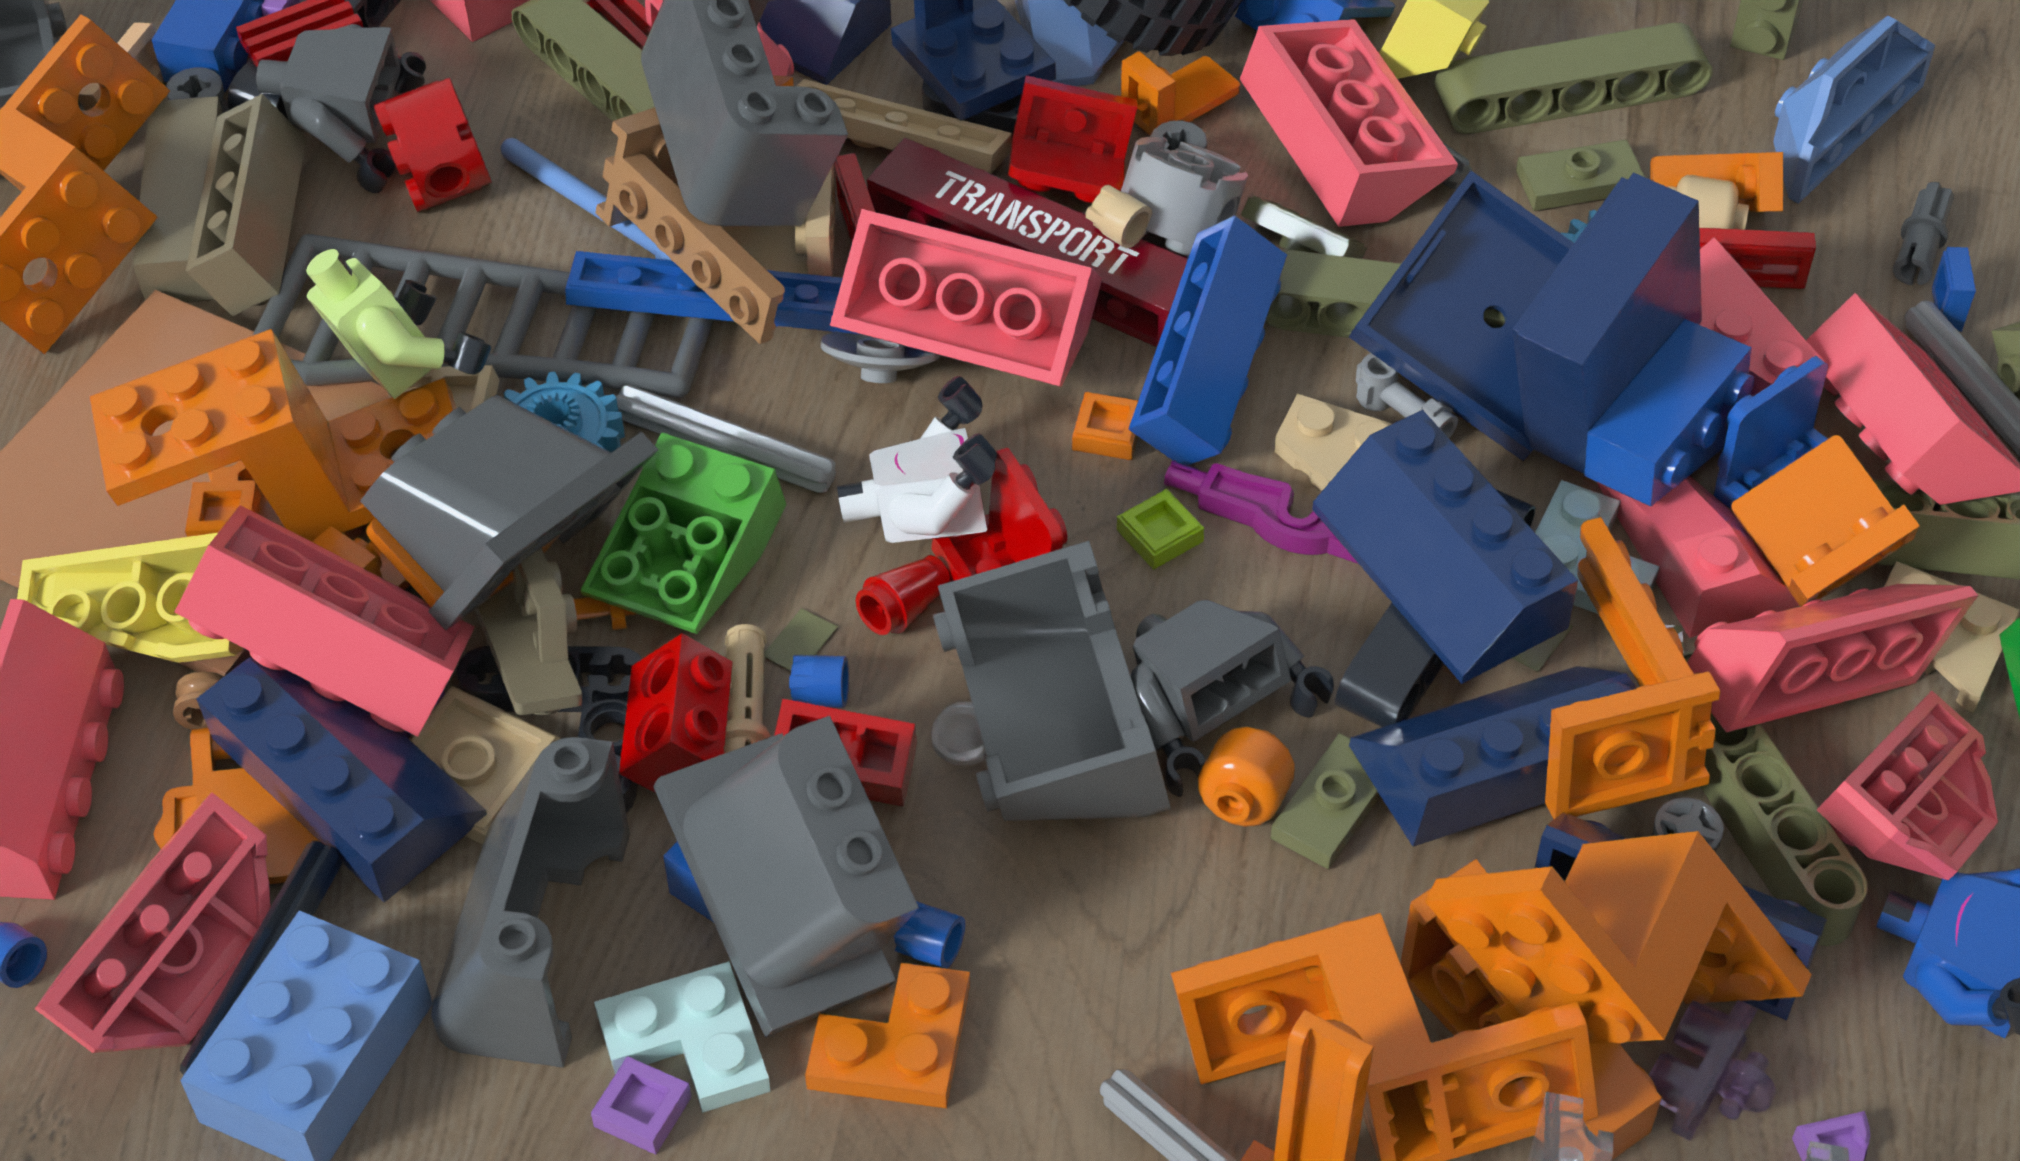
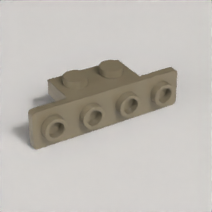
M541 548L513 569V583L475 609L515 712L518 715H550L561 709L582 705V691L568 661L567 634L577 631V615L574 600L570 593L562 594L559 566L556 561L547 562Z

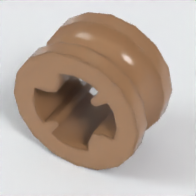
M205 671L193 672L179 679L175 691L177 700L173 708L175 721L190 730L208 728L196 698L224 676Z

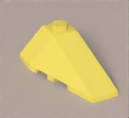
M1407 0L1379 54L1397 79L1448 68L1461 51L1469 56L1480 41L1487 26L1479 22L1489 0Z
M217 533L23 560L17 599H24L105 642L106 645L177 663L235 656L243 649V647L225 638L212 639L200 634L190 626L188 619L174 613L202 556Z

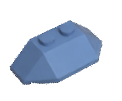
M1015 0L1021 26L1056 62V79L1053 82L1072 86L1094 84L1102 73V66L1117 52L1124 42L1122 40L1119 43L1106 36L1107 31L1096 24L1092 27L1081 18L1082 13L1074 6L1069 7L1063 0Z
M1886 16L1847 42L1829 60L1827 58L1820 59L1812 69L1808 79L1798 88L1792 86L1785 91L1775 109V116L1779 120L1773 143L1776 152H1783V180L1790 200L1799 204L1923 87L1935 44L1921 37L1898 20Z

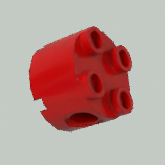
M450 77L441 81L437 80L374 104V109L386 137L396 134L398 138L387 142L399 174L405 175L411 172L414 177L406 180L405 184L417 213L474 192L492 183Z

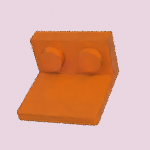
M1839 435L1832 436L1733 501L1731 506L1734 515L1800 607L1812 600L1823 599L1914 539L1920 527L1905 505L1896 510L1893 509Z

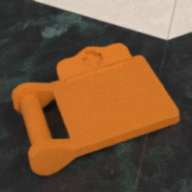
M208 728L192 729L190 747L193 785L172 788L163 796V814L153 834L158 847L161 850L207 796L213 792L266 834L268 855L265 859L269 884L285 883L305 846L312 841L319 840L243 768L215 771L216 760L231 759L232 757L212 739Z

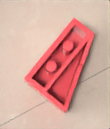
M1715 237L1700 249L1702 321L1699 325L1752 347L1749 374L1754 376V385L1750 395L1755 396L1772 385L1788 367H1799L1814 356L1822 359Z

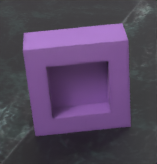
M627 1056L591 1112L593 1125L595 1128L656 1155L691 1099L689 1083Z

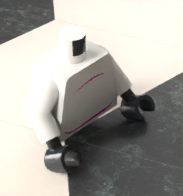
M956 376L943 386L939 392L938 400L948 410V413L942 419L935 417L920 439L875 450L869 454L874 479L837 486L844 523L881 516L885 541L891 543L987 531L979 485L992 477L995 470L997 453L980 433L968 438L965 428L957 429L960 424H968L978 418L983 407L981 397L963 377Z

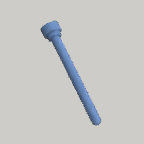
M508 138L503 141L500 149L505 159L603 221L595 212L597 204L606 201L607 197L521 141L515 138ZM631 220L610 226L654 254L655 259L671 260Z

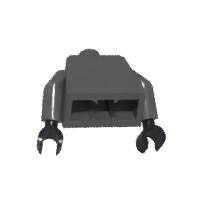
M350 24L338 29L308 30L300 33L297 36L288 61L260 60L257 67L256 83L257 89L261 94L282 95L288 120L295 128L304 130L322 141L348 163L355 160L361 166L357 171V181L360 186L371 193H379L383 190L387 183V178L392 175L396 165L389 150L375 148L369 151L364 147L366 143L375 144L381 128L374 104L390 99L394 89L398 93L403 94L422 87L425 83L422 75L426 70V62L423 56L415 52H406L402 57L397 55L398 49L395 46L392 28H363L357 24Z
M1209 600L1197 601L1169 619L1160 614L1148 615L1137 627L1136 640L1133 645L1137 666L1132 670L1131 680L1155 750L1163 749L1168 757L1165 783L1167 789L1175 796L1181 797L1184 788L1180 775L1176 771L1187 768L1192 770L1198 778L1206 762L1204 755L1199 750L1193 747H1184L1181 741L1183 737L1186 736L1195 742L1291 680L1294 683V687L1290 694V704L1294 711L1303 717H1312L1318 706L1317 699L1311 692L1317 694L1326 704H1328L1332 696L1334 680L1330 672L1317 666L1306 668L1300 661L1305 657L1274 619L1264 612L1237 611Z

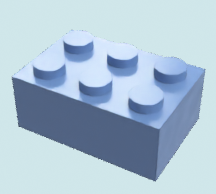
M299 910L180 1080L199 1123L286 1161H330L432 1006L433 1002L420 960Z

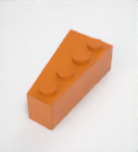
M1475 859L1449 877L1486 874L1487 872L1478 860ZM1431 889L1411 901L1400 964L1410 989L1442 1024L1455 1036L1466 1030H1478L1522 1017L1505 995L1490 983L1488 975L1465 948L1449 935L1447 927L1425 903ZM1593 1043L1590 1044L1598 1117L1545 1132L1546 1136L1570 1161H1612L1651 1133L1662 1099L1651 1077L1643 1068L1635 1064L1621 1044ZM1524 1077L1514 1079L1508 1082L1507 1084L1518 1082L1522 1080Z

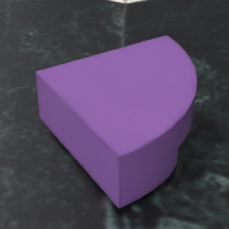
M1865 1111L1797 1126L1792 1140L1802 1161H1865L1870 1140V1127Z

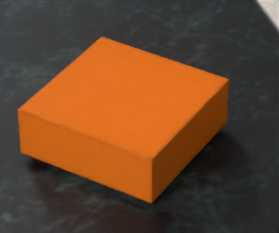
M1085 392L1072 435V450L1132 460L1138 436L1128 429L1138 400Z

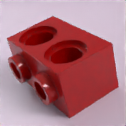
M681 633L632 665L619 774L656 793L653 786L659 777L724 754L733 661Z

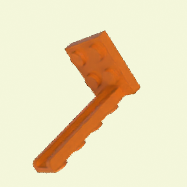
M1601 517L1587 520L1581 525L1580 540L1587 552L1586 558L1581 559L1578 563L1577 577L1640 687L1551 709L1545 804L1553 819L1563 812L1578 817L1708 785L1710 774L1704 765L1706 749L1713 748L1716 728L1710 720L1712 702L1719 700L1720 689L1709 671L1693 674L1684 659L1678 633L1673 627L1666 628L1657 613L1655 597L1650 586L1647 583L1640 584L1631 569V560L1625 544L1621 540H1614Z
M1304 1010L1295 1023L1288 1039L1275 1151L1254 1140L1240 1161H1355L1374 1046L1364 1042L1361 1036L1348 1025L1336 1020L1325 1021Z

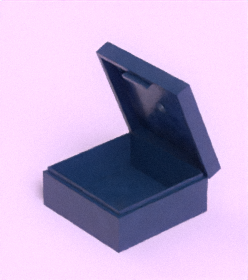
M1470 171L1357 323L1349 338L1437 401L1450 407L1454 413L1520 460L1524 461L1534 449L1585 474L1588 431L1685 319L1696 324H1700L1702 321L1699 201L1633 172L1629 179L1621 177L1578 239L1573 243L1476 173ZM1487 309L1500 311L1504 316V326L1500 328L1488 326L1483 318L1484 311Z

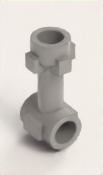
M1371 353L1365 356L1362 362L1357 365L1356 382L1358 386L1356 398L1361 406L1370 411H1383L1391 406L1405 418L1423 409L1448 438L1451 437L1458 423V418L1452 414V408L1435 401L1433 398L1427 402L1422 400L1397 381V371Z

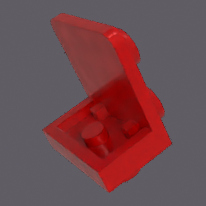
M1026 76L1011 140L1008 175L1018 180L1022 187L1029 190L1047 192L1052 187L1074 192L1077 198L1089 203H1093L1100 194L1101 188L1109 184L1121 192L1124 183V160L1137 111V100Z
M1009 448L996 451L995 470L991 478L989 514L985 515L987 531L932 538V551L946 566L951 582L1062 549L1063 545L1067 543V529L1061 514L1055 508H1048L1038 493L1033 472L1028 465H1020Z

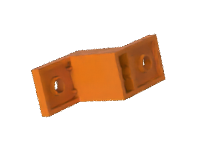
M82 14L74 21L0 110V174L22 191L0 217V321L43 354H46L158 218L105 173L104 170L168 95L170 90L91 19ZM98 83L101 90L98 103L90 110L81 111L78 106L80 91L88 84ZM46 258L48 268L44 278L36 284L25 285L23 273L26 266L34 259Z
M272 329L90 396L106 491L117 506L241 460L285 528L311 542L330 526L344 533L370 523L375 517L360 500L378 477L394 463L389 459L392 452L419 433L426 440L433 436L432 431L435 426L456 409L452 391L445 378L404 392L396 399L391 397L327 421ZM174 420L168 432L152 436L160 425Z
M1699 831L1583 844L1565 882L1552 866L1439 878L1434 882L1425 900V903L1447 927L1449 935L1465 948L1488 975L1490 983L1505 995L1522 1017L1536 1010L1552 1009L1577 1001L1587 1023L1589 1044H1621L1633 1041L1665 1040L1682 1000L1686 1004H1706L1711 1002L1761 1001L1765 999L1802 997L1812 975Z
M1381 913L1354 921L1342 922L1330 928L1284 941L1272 942L1260 948L1214 961L1202 962L1196 966L1171 973L1193 1061L1201 1085L1286 1061L1289 1035L1304 1010L1325 1021L1336 1020L1348 1025L1361 1036L1364 1042L1374 1046L1363 1119L1378 1161H1447L1598 1117L1588 1028L1577 1001L1552 1009L1536 1010L1524 1017L1482 1029L1466 1030L1453 1037L1431 1043ZM1262 1005L1267 1006L1256 1013L1243 1014L1245 1011L1253 1007ZM1524 1077L1522 1080L1518 1082L1507 1084L1508 1082L1514 1079Z

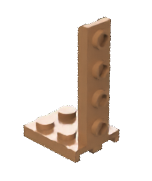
M655 107L614 120L611 131L618 136L614 156L606 158L602 175L609 183L607 198L605 202L597 204L595 213L609 227L631 220L759 344L770 341L774 336L776 328L774 319L778 304L783 300L784 286L721 226L706 224L695 218L688 211L681 195Z

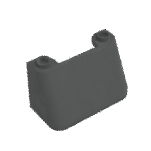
M1089 541L938 586L945 611L933 615L943 651L957 650L987 755L985 758L988 770L976 773L987 812L1000 809L1004 821L1147 817L1171 810L1156 750L1148 725L1140 709Z
M570 737L549 744L538 755L488 828L432 1003L431 1017L439 1040L448 1049L464 1054L564 1068L572 1034L569 1023L558 1020L547 976L553 958L554 944L547 925L537 917L548 881L582 885L584 869L595 859L608 855L609 860L623 861L630 830L613 742Z

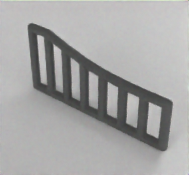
M305 234L298 240L283 271L279 294L270 298L253 335L272 329L276 337L279 338L308 277L307 266L317 255L330 249L337 250L345 261L356 258L370 272L372 267L405 271L394 294L396 298L405 280H413L424 286L429 275L461 280L437 336V339L443 340L444 347L452 349L459 331L466 333L486 284L519 288L492 353H489L485 365H492L497 376L500 378L525 379L530 377L533 380L546 381L549 372H556L559 382H567L574 373H580L582 385H589L598 380L602 383L603 387L622 389L625 385H632L657 395L681 398L690 391L714 319L689 318L671 372L637 367L655 317L654 313L631 311L612 364L578 360L597 308L575 305L571 308L553 357L518 355L542 293L566 295L565 288L570 272ZM323 318L303 361L290 359L306 386L374 381L375 379L355 359L330 361L339 338ZM442 364L441 367H451V366H449V365H447V364Z

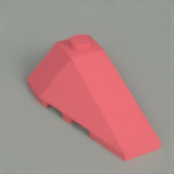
M1688 476L1652 506H1648L1597 482L1605 496L1620 501L1617 518L1642 560L1660 566L1656 583L1689 638L1700 635L1705 629L1718 622L1730 624L1755 618L1765 611L1774 610L1775 612H1780L1799 606L1734 513L1691 476Z

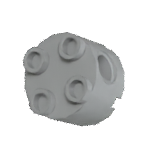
M1140 138L1136 141L1121 192L1133 196L1151 208L1152 216L1145 230V235L1150 232L1167 238L1165 246L1168 249L1189 256L1198 232L1236 215L1248 174L1247 172L1240 173L1241 166L1234 161L1199 146L1180 142L1178 150L1170 151L1164 150L1167 140L1165 138Z

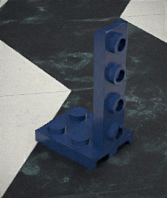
M914 0L915 18L891 28L892 45L960 121L1021 95L1026 76L1049 81L1056 79V62L998 0Z

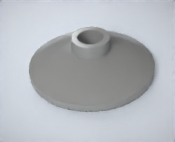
M836 331L828 333L821 338V349L839 361L861 368V379L873 383H893L897 380V371L924 366L938 360L941 356L862 334Z

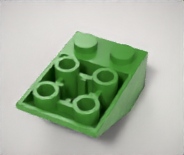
M661 432L655 444L658 451L643 467L580 591L583 596L698 634L761 558L787 504L775 469Z

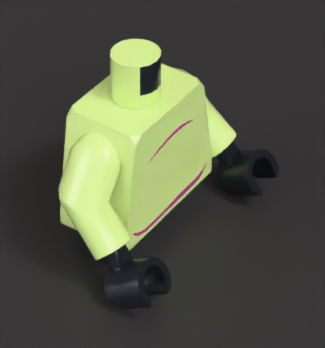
M335 249L320 253L307 266V274L316 285L309 290L306 297L353 358L394 399L432 369H440L442 364H447L470 375L478 374L484 368L491 351V346L486 344L483 339L459 331L452 349L444 347L442 339L427 338L416 325H421L426 321L437 300L436 296L426 294L427 288L423 284L413 280H405L396 298L356 258L345 261Z

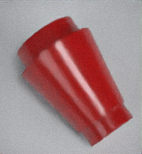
M928 555L923 559L869 577L865 580L863 589L856 595L857 611L865 625L878 635H887L890 632L895 634L902 633L940 595L938 586L950 582L949 572L939 558Z

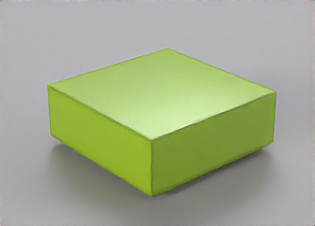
M1168 489L1117 516L1116 530L1153 570L1204 542V527Z

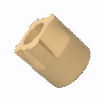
M1109 184L1101 188L1100 194L1086 211V218L1091 220L1093 225L1103 235L1124 248H1131L1142 239L1152 216V210L1149 206L1127 193L1120 192Z

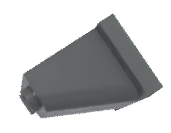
M494 395L468 413L461 407L454 409L435 426L432 431L434 435L427 440L421 433L409 439L395 452L391 458L394 463L378 477L360 502L444 591L428 612L445 630H448L487 601L512 570L557 536H559L558 538L564 544L598 519L656 454L658 449L641 431L611 453L499 395Z
M830 716L799 726L786 735H783V733L777 734L657 779L653 786L765 1038L816 1018L819 1014H826L885 990L896 981L882 948L919 907Z

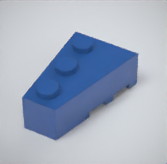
M1685 319L1588 431L1584 476L1648 506L1654 505L1724 448L1728 431L1726 423L1728 414L1733 406L1743 397L1750 395L1753 389L1754 376L1749 374L1752 347Z

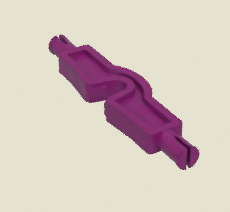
M1175 460L1171 461V465L1168 467L1165 475L1164 485L1198 495L1199 509L1253 527L1260 537L1280 549L1304 555L1328 553L1358 564L1314 511L1305 518H1295L1290 515L1291 506L1294 501V491L1288 483L1248 474L1218 463H1214L1207 473L1180 464Z

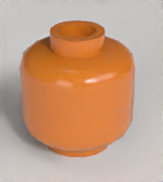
M1251 727L1233 728L1219 737L1198 776V791L1204 804L1222 820L1243 827L1262 825L1275 816L1294 780L1295 763L1288 748L1270 732Z

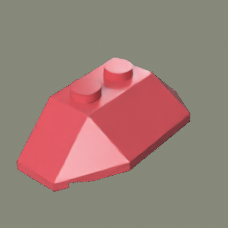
M1931 691L1816 811L1828 821L1840 840L1850 846L1857 847L1868 858L1949 880L1958 872L1998 823L1991 779L1981 759L1986 754L1983 735L1936 693Z
M211 792L150 861L65 965L35 1007V1010L92 1053L188 1045L203 1026L271 907L265 859L268 855L266 834Z

